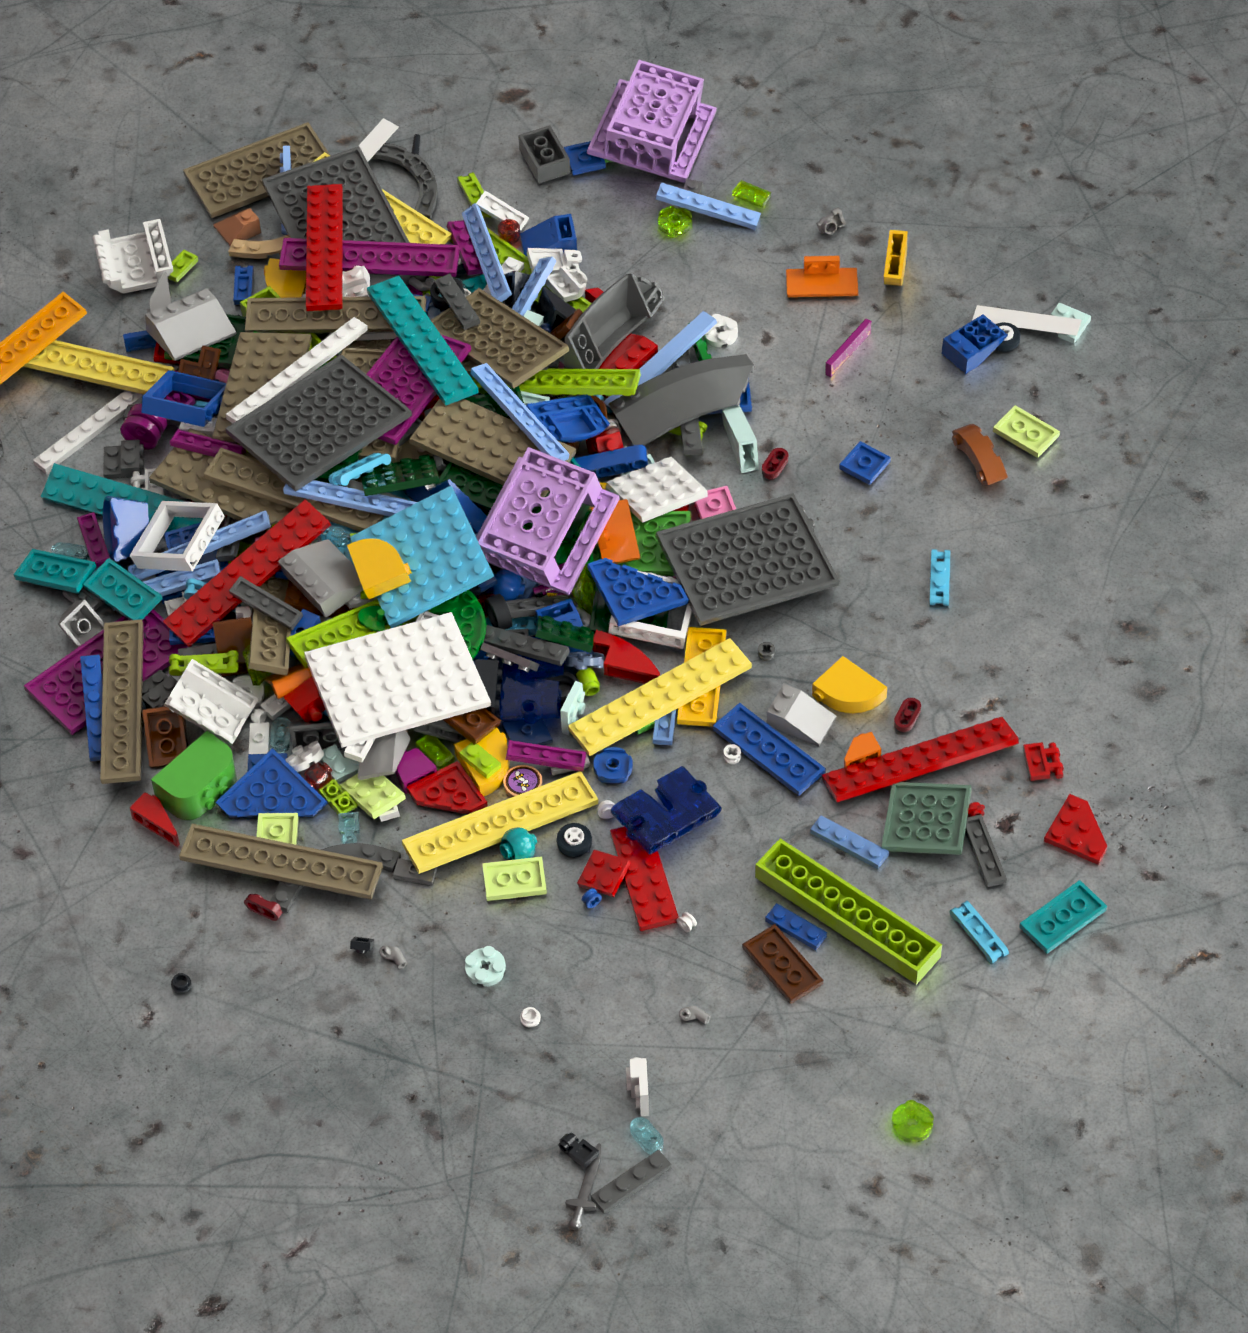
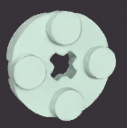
M492 946L477 949L465 958V973L473 984L477 985L478 983L488 987L502 980L506 969L505 959ZM483 964L489 965L488 970H486L485 968L481 969V967Z

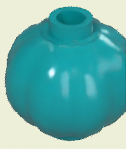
M511 828L505 832L501 839L500 852L508 860L533 858L537 838L533 833L530 834L524 828Z

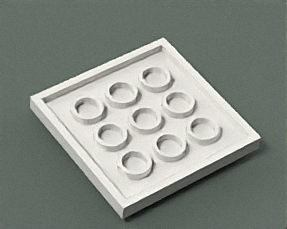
M672 457L664 458L659 462L647 465L646 468L631 471L626 475L606 482L607 488L612 493L619 495V500H628L630 511L642 523L708 497L707 490Z

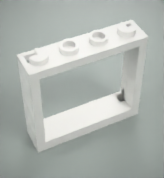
M162 501L131 552L130 557L138 569L193 571L225 516L217 503ZM174 517L203 518L183 554L153 553Z
M637 571V572L643 573V574H645V575H648V573H646V572ZM649 573L657 577L663 578V581L671 584H673L674 582L679 584L677 579L673 577H665L661 575H656L654 573ZM688 603L681 631L636 621L615 627L617 624L611 615L608 633L683 649L692 609Z

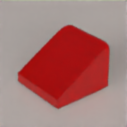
M598 287L586 289L585 299L593 303L603 291Z

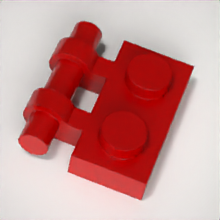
M1043 742L1023 745L1030 781L1050 779V772L1055 773L1057 779L1064 776L1063 763L1060 762V751L1056 747V743H1049V748L1045 749ZM1047 758L1052 759V763H1048Z

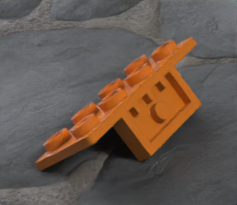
M804 256V269H786L787 297L858 296L857 268H840V256Z
M627 499L618 501L598 539L602 559L613 560L612 563L615 564L640 559Z

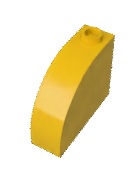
M890 230L884 270L885 285L902 286L908 231Z
M269 258L268 265L264 267L266 287L270 286L281 298H301L306 291V271L280 270V259Z
M362 539L347 545L362 588L368 599L411 582L409 574L412 572L408 563L404 564L399 553L391 544L379 539Z
M842 656L812 684V695L817 701L823 702L836 711L862 713L874 709L887 698V686Z
M495 728L477 743L501 763V768L488 779L460 758L459 752L471 742L465 739L454 744L456 758L483 797L493 793L504 783V776L510 769V761L506 760L507 739L503 732L500 733L498 728Z

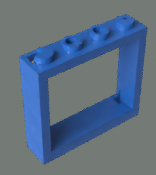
M168 370L143 395L141 413L204 427L218 414L226 383ZM174 390L211 400L204 408L165 400L164 398Z

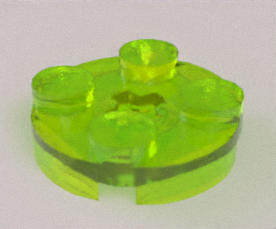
M668 206L659 213L658 228L667 234L668 237L676 238L692 229V214L688 209Z
M908 1100L906 1103L898 1106L892 1114L891 1124L893 1132L899 1139L905 1142H911V1140L923 1141L932 1133L934 1116L925 1105L914 1100ZM909 1119H915L917 1125H909Z

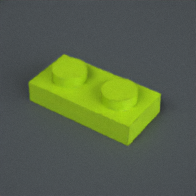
M183 250L172 261L174 271L167 278L177 283L198 262V256Z
M471 742L459 752L460 758L486 779L501 768V763L478 744L474 745Z

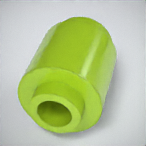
M593 668L579 669L576 673V678L583 684L585 695L593 696L597 694L600 690V683Z

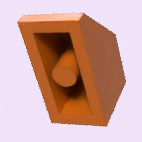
M872 732L862 733L853 738L844 758L845 768L849 765L862 763L867 759L881 756V747Z

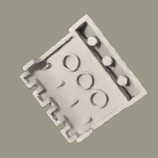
M160 219L143 222L145 232L110 239L108 229L98 231L99 235H93L92 239L97 259H99L98 263L102 280L109 288L123 294L157 286L162 273L166 272L168 277L174 271Z
M192 659L164 706L199 726L204 731L208 730L221 741L231 746L256 705L258 698Z

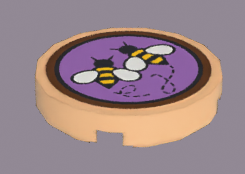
M517 765L511 768L503 779L504 790L510 797L543 786L540 772L528 765Z

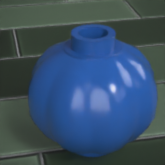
M502 569L497 572L495 577L497 584L489 588V591L493 592V596L501 594L505 601L517 600L520 595H524L525 584L522 583L520 575L507 569Z

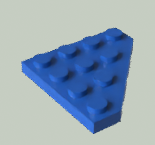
M607 558L588 563L587 568L617 626L688 604L689 599L680 584L665 582L663 578L649 573L645 575L637 572L638 569L624 564L623 566L612 563L613 560Z
M273 748L216 801V804L230 818L258 817V813H298V817H314L328 804Z

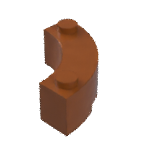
M969 424L953 430L952 441L954 445L961 449L971 460L976 469L977 479L982 485H990L1008 478L1000 456H997L992 450L994 448L993 443L987 435L983 436L980 433L982 432L980 427L975 424Z

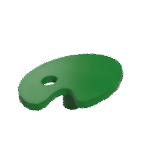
M368 606L361 609L358 613L360 624L371 631H384V625L388 624L384 615L385 611L381 606Z

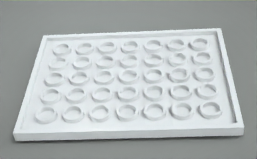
M452 612L304 652V657L341 748L491 706L490 698Z

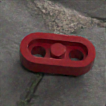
M775 448L771 451L762 464V475L765 478L775 479L780 475L788 463V451L784 448Z
M907 698L902 702L894 718V727L898 731L908 732L913 728L921 713V702L918 699Z
M249 894L244 900V904L249 910L270 920L277 921L282 915L281 906L278 903L265 900L259 894Z

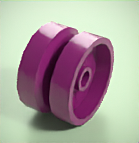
M135 404L131 407L127 418H125L120 428L121 435L125 440L139 439L140 444H144V450L153 449L158 444L161 435L167 427L166 418L141 413L142 404Z

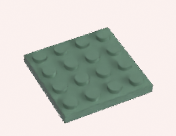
M911 782L893 784L885 822L882 849L891 852L962 855L972 791L971 785Z

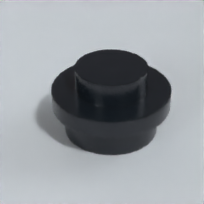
M184 973L176 974L171 980V987L177 993L187 992L192 985L190 977Z

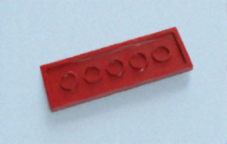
M649 821L611 829L610 835L616 855L628 859L631 863L624 876V881L639 930L644 931L677 923L679 916Z

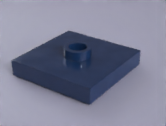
M538 710L502 722V727L509 740L538 745L553 743L552 737Z

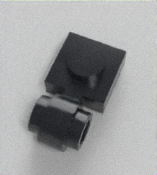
M573 1133L565 1134L558 1144L564 1153L569 1152V1157L583 1168H586L599 1156L598 1149L584 1139L579 1142V1139Z

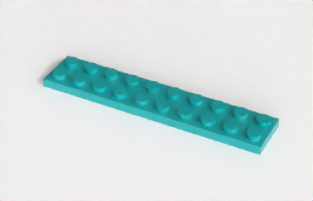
M400 276L367 287L368 295L445 406L479 393L475 382Z
M55 463L41 494L42 499L89 513L95 512V515L102 517L103 502L106 496L144 501L148 503L149 522L162 501L185 502ZM174 517L166 532L200 523L203 518Z

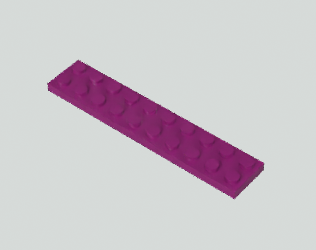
M283 239L279 261L280 270L306 271L307 239ZM343 240V271L352 270L354 266H365L369 274L442 277L451 274L452 277H456L460 246Z

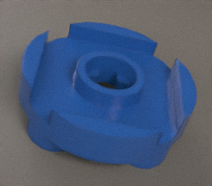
M605 748L602 753L597 754L594 758V772L600 782L624 783L633 771L632 757L622 748ZM612 763H616L617 767L611 768L609 766Z

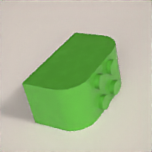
M207 730L151 779L154 795L159 798L166 810L181 820H194L201 817L208 810H211L215 806L216 801L237 781L233 754L230 747Z

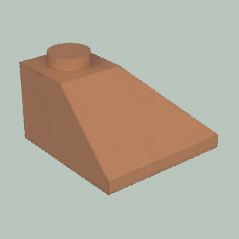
M251 208L244 209L213 224L214 228L229 246H231L234 239L248 240L261 233L259 218Z

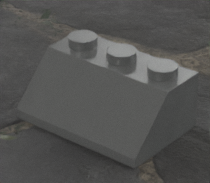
M330 719L311 720L309 722L299 720L290 723L293 748L299 745L305 747L314 741H318L322 750L336 744L337 748H341Z

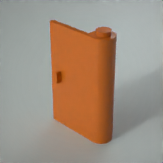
M301 663L289 668L287 675L274 674L264 679L267 683L271 684L277 699H281L310 678L312 674L309 667L305 668Z

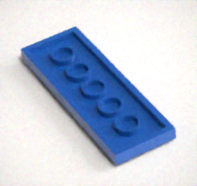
M741 703L737 704L713 725V730L730 744L740 747L743 754L798 796L816 782L822 774L826 773L825 767Z

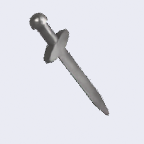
M600 1143L596 1146V1149L599 1150V1156L587 1166L578 1199H569L565 1202L567 1207L575 1210L572 1220L569 1221V1226L572 1230H578L581 1227L580 1221L583 1211H593L597 1208L595 1203L588 1201L601 1159Z

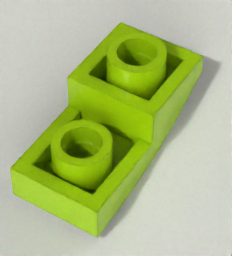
M335 779L318 789V793L341 817L358 807L347 791L344 792Z

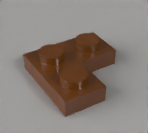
M202 345L198 363L181 359L178 372L214 380L221 350Z

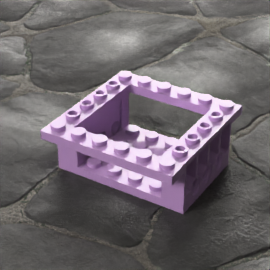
M638 60L630 80L619 79L588 147L587 154L685 183L717 109L716 107L701 103L704 79ZM688 118H693L695 121L679 158L675 162L678 140Z
M528 447L523 458L518 457L476 538L488 563L570 595L620 498L619 495L602 489L594 472ZM544 490L550 491L547 497H541L540 495ZM582 503L594 507L562 570H560L554 556ZM540 506L542 509L539 513H532L534 507ZM526 523H533L531 529H523Z

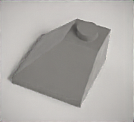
M85 599L74 602L62 614L58 623L59 627L77 648L104 630V622Z

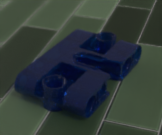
M518 655L538 663L537 672L531 669L529 672L518 669L519 665L513 663V666L504 663L500 699L501 722L524 719L527 724H535L540 718L560 719L562 690H559V682L542 679L563 675L564 662L562 666Z
M684 766L657 780L658 787L654 791L666 809L642 789L619 801L611 809V814L622 826L627 828V837L631 840H637L648 854L655 853L712 820L722 810L719 803L706 791V784L701 780H696Z

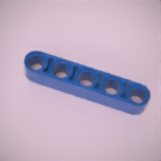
M634 445L574 458L581 468L594 472L598 479L646 468L648 465L647 451L643 445Z

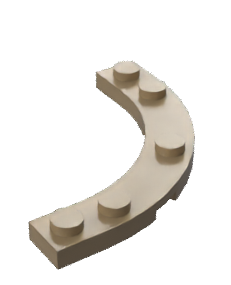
M287 234L283 237L266 241L234 239L228 253L231 257L252 259L267 258V255L277 253L281 255L283 239L289 238Z

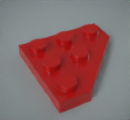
M458 761L407 786V792L416 805L463 814H470L488 806L486 799Z
M1069 794L1046 833L1044 842L1099 865L1107 851L1106 841L1088 801Z

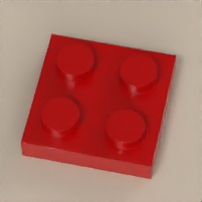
M593 850L577 884L581 888L588 890L593 888L598 893L614 897L631 863L628 859Z

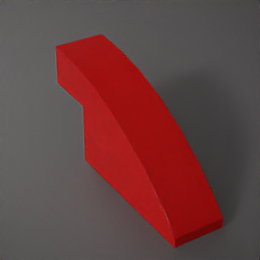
M596 630L592 650L606 656L603 663L604 675L646 684L660 676L656 666L638 648L617 636Z

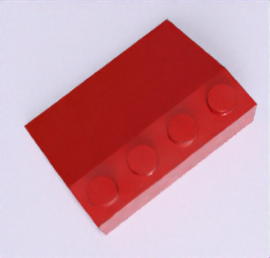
M630 333L608 355L598 369H640L658 352V345L645 336Z

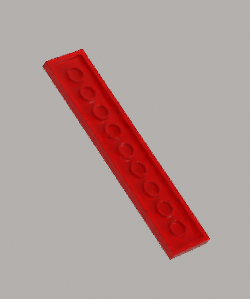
M342 184L307 186L306 311L343 309Z
M306 499L303 500L163 620L164 625L187 647H190L213 627V622L222 620L242 602L229 592L240 576L260 587L281 569L278 563L281 558L292 550L309 545L331 526L330 521Z
M1003 717L994 718L993 720L904 747L879 757L867 759L862 763L849 765L847 768L844 767L822 774V781L836 802H840L1019 744V739Z

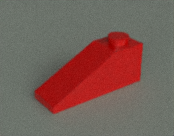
M144 792L130 807L132 819L178 847L180 845L178 834L161 801L155 795L151 796Z

